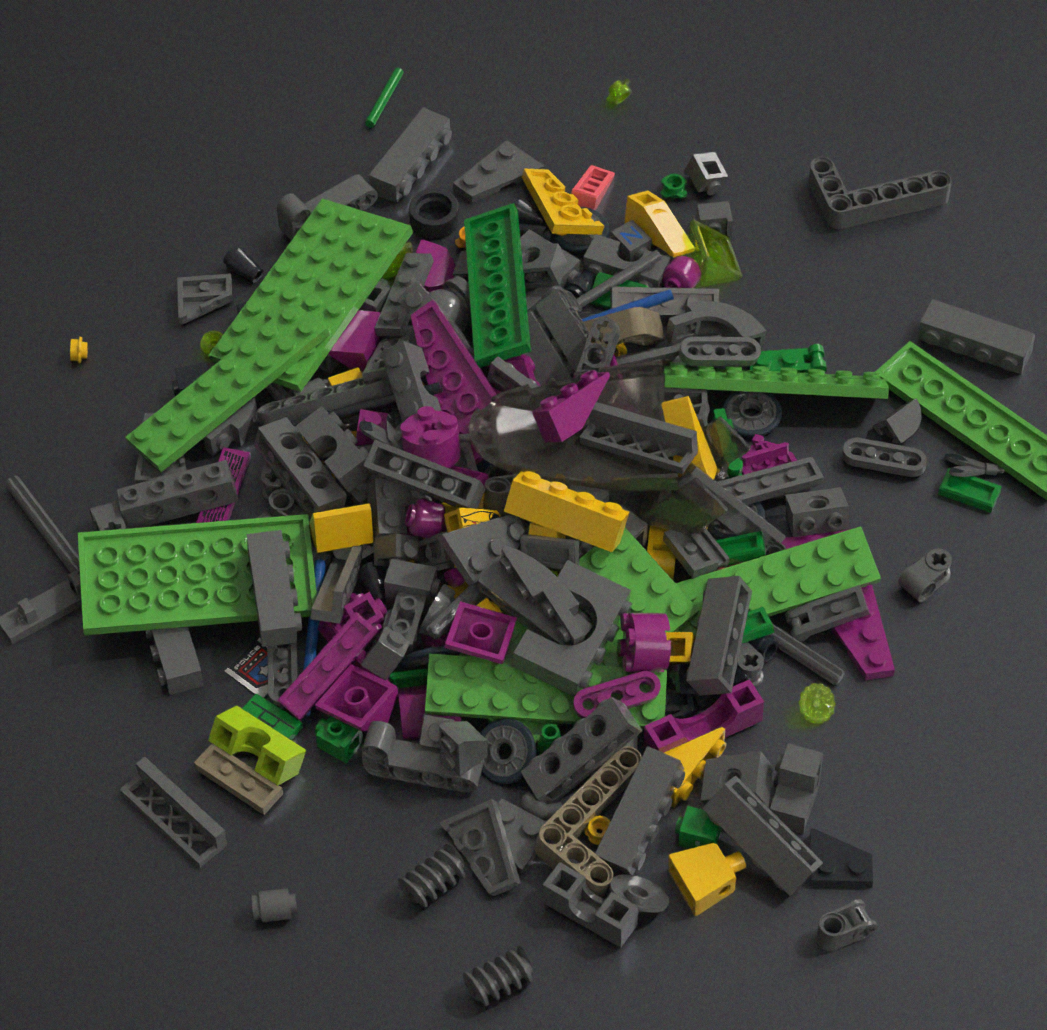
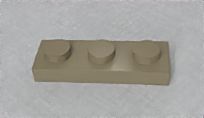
M213 743L194 762L195 770L263 815L283 795L282 787L277 786L254 771L253 768L235 756L226 753Z

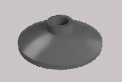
M618 875L613 877L609 885L611 892L638 906V913L642 911L661 912L669 904L666 892L655 883L642 877Z

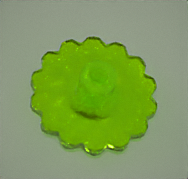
M812 683L804 688V692L800 693L801 699L798 703L801 707L800 712L804 714L806 720H810L812 724H822L824 721L830 720V716L834 714L836 703L834 701V694L831 693L829 687H825L822 683Z

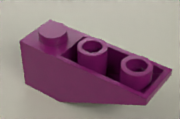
M596 370L588 371L580 376L581 380L577 383H571L560 389L561 393L557 396L548 397L540 402L541 406L532 411V414L545 443L563 442L583 428L610 377L609 372L597 373Z

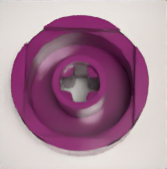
M424 406L418 409V413L408 417L400 425L403 451L446 468L452 467L460 459L461 448L456 416L434 410L430 406Z
M622 613L620 626L621 631H623V639H618L617 654L619 657H623V671L629 673L650 671L652 673L665 672L664 670H667L671 654V640H667L665 632L670 631V624L666 613Z

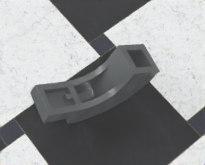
M699 301L686 304L684 314L669 318L665 339L670 345L682 342L688 337L709 336L713 334L714 336L721 335V337H749L759 343L762 351L767 330L756 318L738 307L721 302Z
M255 396L204 437L206 452L214 457L223 447L227 448L233 440L240 446L246 442L252 434L257 421Z

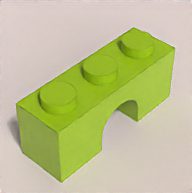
M235 706L215 717L208 739L209 742L230 755L241 751L257 755L259 758L254 771L277 786L299 774L306 753V749L239 706Z

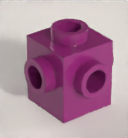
M370 592L365 595L362 593L349 600V604L344 606L348 613V616L344 618L346 622L355 612L362 617L365 614H371L373 617L366 621L375 627L379 633L382 631L385 620L383 615L388 612L380 598L374 600Z

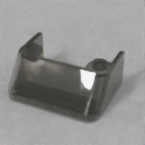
M720 416L702 428L717 466L714 478L716 482L725 480L728 476L726 471L730 463L751 449V446ZM673 456L668 457L669 460L674 461ZM656 467L637 513V516L648 525L689 535L694 533L700 534L708 527L709 523L728 511V508L697 477L678 489L674 486L680 479L678 473Z

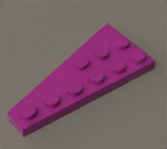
M432 299L410 315L417 345L422 348L429 369V373L426 374L428 385L437 382L441 383L443 393L433 396L438 398L443 412L456 416L459 434L485 433V443L470 445L475 463L478 464L522 432L437 302Z
M847 530L788 537L783 540L782 544L786 549ZM873 586L862 587L870 614L833 627L831 632L836 639H840L847 649V655L865 680L894 676L895 668Z

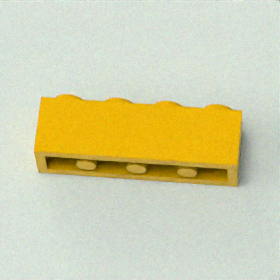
M521 471L513 479L504 512L609 552H613L620 544L629 511L622 509L616 503L602 502L595 499L590 493H578L568 489L563 483L549 482L530 471Z

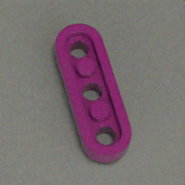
M650 671L634 673L580 690L575 695L573 709L579 718H586L596 710L600 702L609 699L613 693L621 695L622 699L620 701L628 709L655 700L660 692L661 683L659 678ZM646 684L650 687V691L644 693L640 690L639 686ZM589 701L593 704V708L586 710L582 704Z

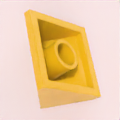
M370 503L313 513L310 519V535L317 553L374 543Z

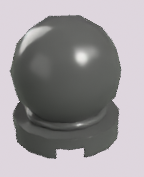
M456 276L453 279L447 280L443 285V289L429 292L431 297L445 310L462 333L465 331L466 326L472 328L469 283L465 279Z

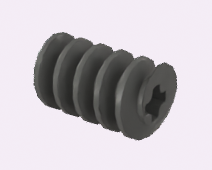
M446 843L443 846V850L438 849L434 853V857H427L424 864L419 863L415 867V871L410 870L406 873L405 878L400 877L398 884L403 893L412 902L418 903L425 908L428 905L425 896L434 901L437 899L435 889H438L443 894L447 891L444 884L445 881L449 885L454 886L456 881L453 875H457L462 880L466 877L463 870V858L454 846Z
M520 945L517 947L516 953L513 950H509L506 952L505 958L500 955L495 957V965L491 961H487L484 963L483 969L478 966L473 968L472 975L468 972L463 973L467 989L476 1001L480 1000L486 1007L489 1005L488 995H491L498 1001L500 999L498 990L502 989L508 996L511 994L510 984H513L520 990L522 989V978L529 985L533 983V970L530 960Z

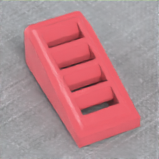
M591 165L572 189L571 195L573 194L578 199L577 205L596 210L613 181L615 173Z

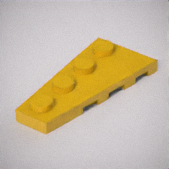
M523 170L522 179L552 233L557 235H602L604 225L600 221L594 222L591 219L592 213L587 208L581 209L577 205L578 199L573 194L565 192V186L549 170Z

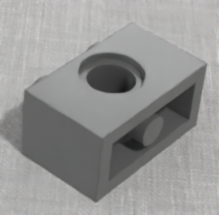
M841 487L785 495L786 520L793 537L849 529V505Z

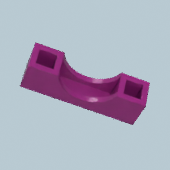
M749 679L733 686L732 693L721 694L711 707L696 716L677 719L670 714L645 725L644 746L645 748L648 746L664 753L720 727L725 728V737L763 721L764 701Z

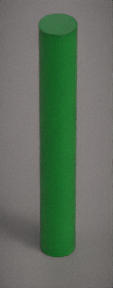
M395 68L365 121L367 127L373 128L404 74L402 69Z

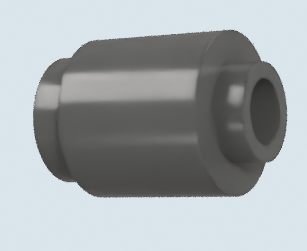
M283 888L259 891V895H252L254 920L262 919V922L292 919L291 913L297 912L295 893L289 894V889Z

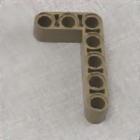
M634 307L605 315V317L613 319L619 325L620 336L617 345L632 342L647 346L665 340L658 312L643 307ZM597 318L583 322L589 332ZM607 325V327H601L600 332L605 336L606 333L611 334L612 329ZM597 339L595 341L596 343L601 344L605 348H607L608 344L603 342V339L602 342L598 341Z
M629 746L621 748L610 757L541 827L534 846L536 855L553 870L561 862L585 876L588 888L601 898L608 892L609 885L613 879L612 868L577 838L584 832L592 818L599 816L628 787L642 758L637 749ZM621 763L628 764L630 767H625ZM602 782H608L612 786H606ZM583 801H589L593 805H587ZM564 820H570L574 825L567 824ZM546 839L552 840V841H554L556 844H549V843H547L545 840H546ZM570 858H571V859H575V860H577L579 863H578V864L572 863V862H570L568 859H570ZM591 878H598L603 883H596Z

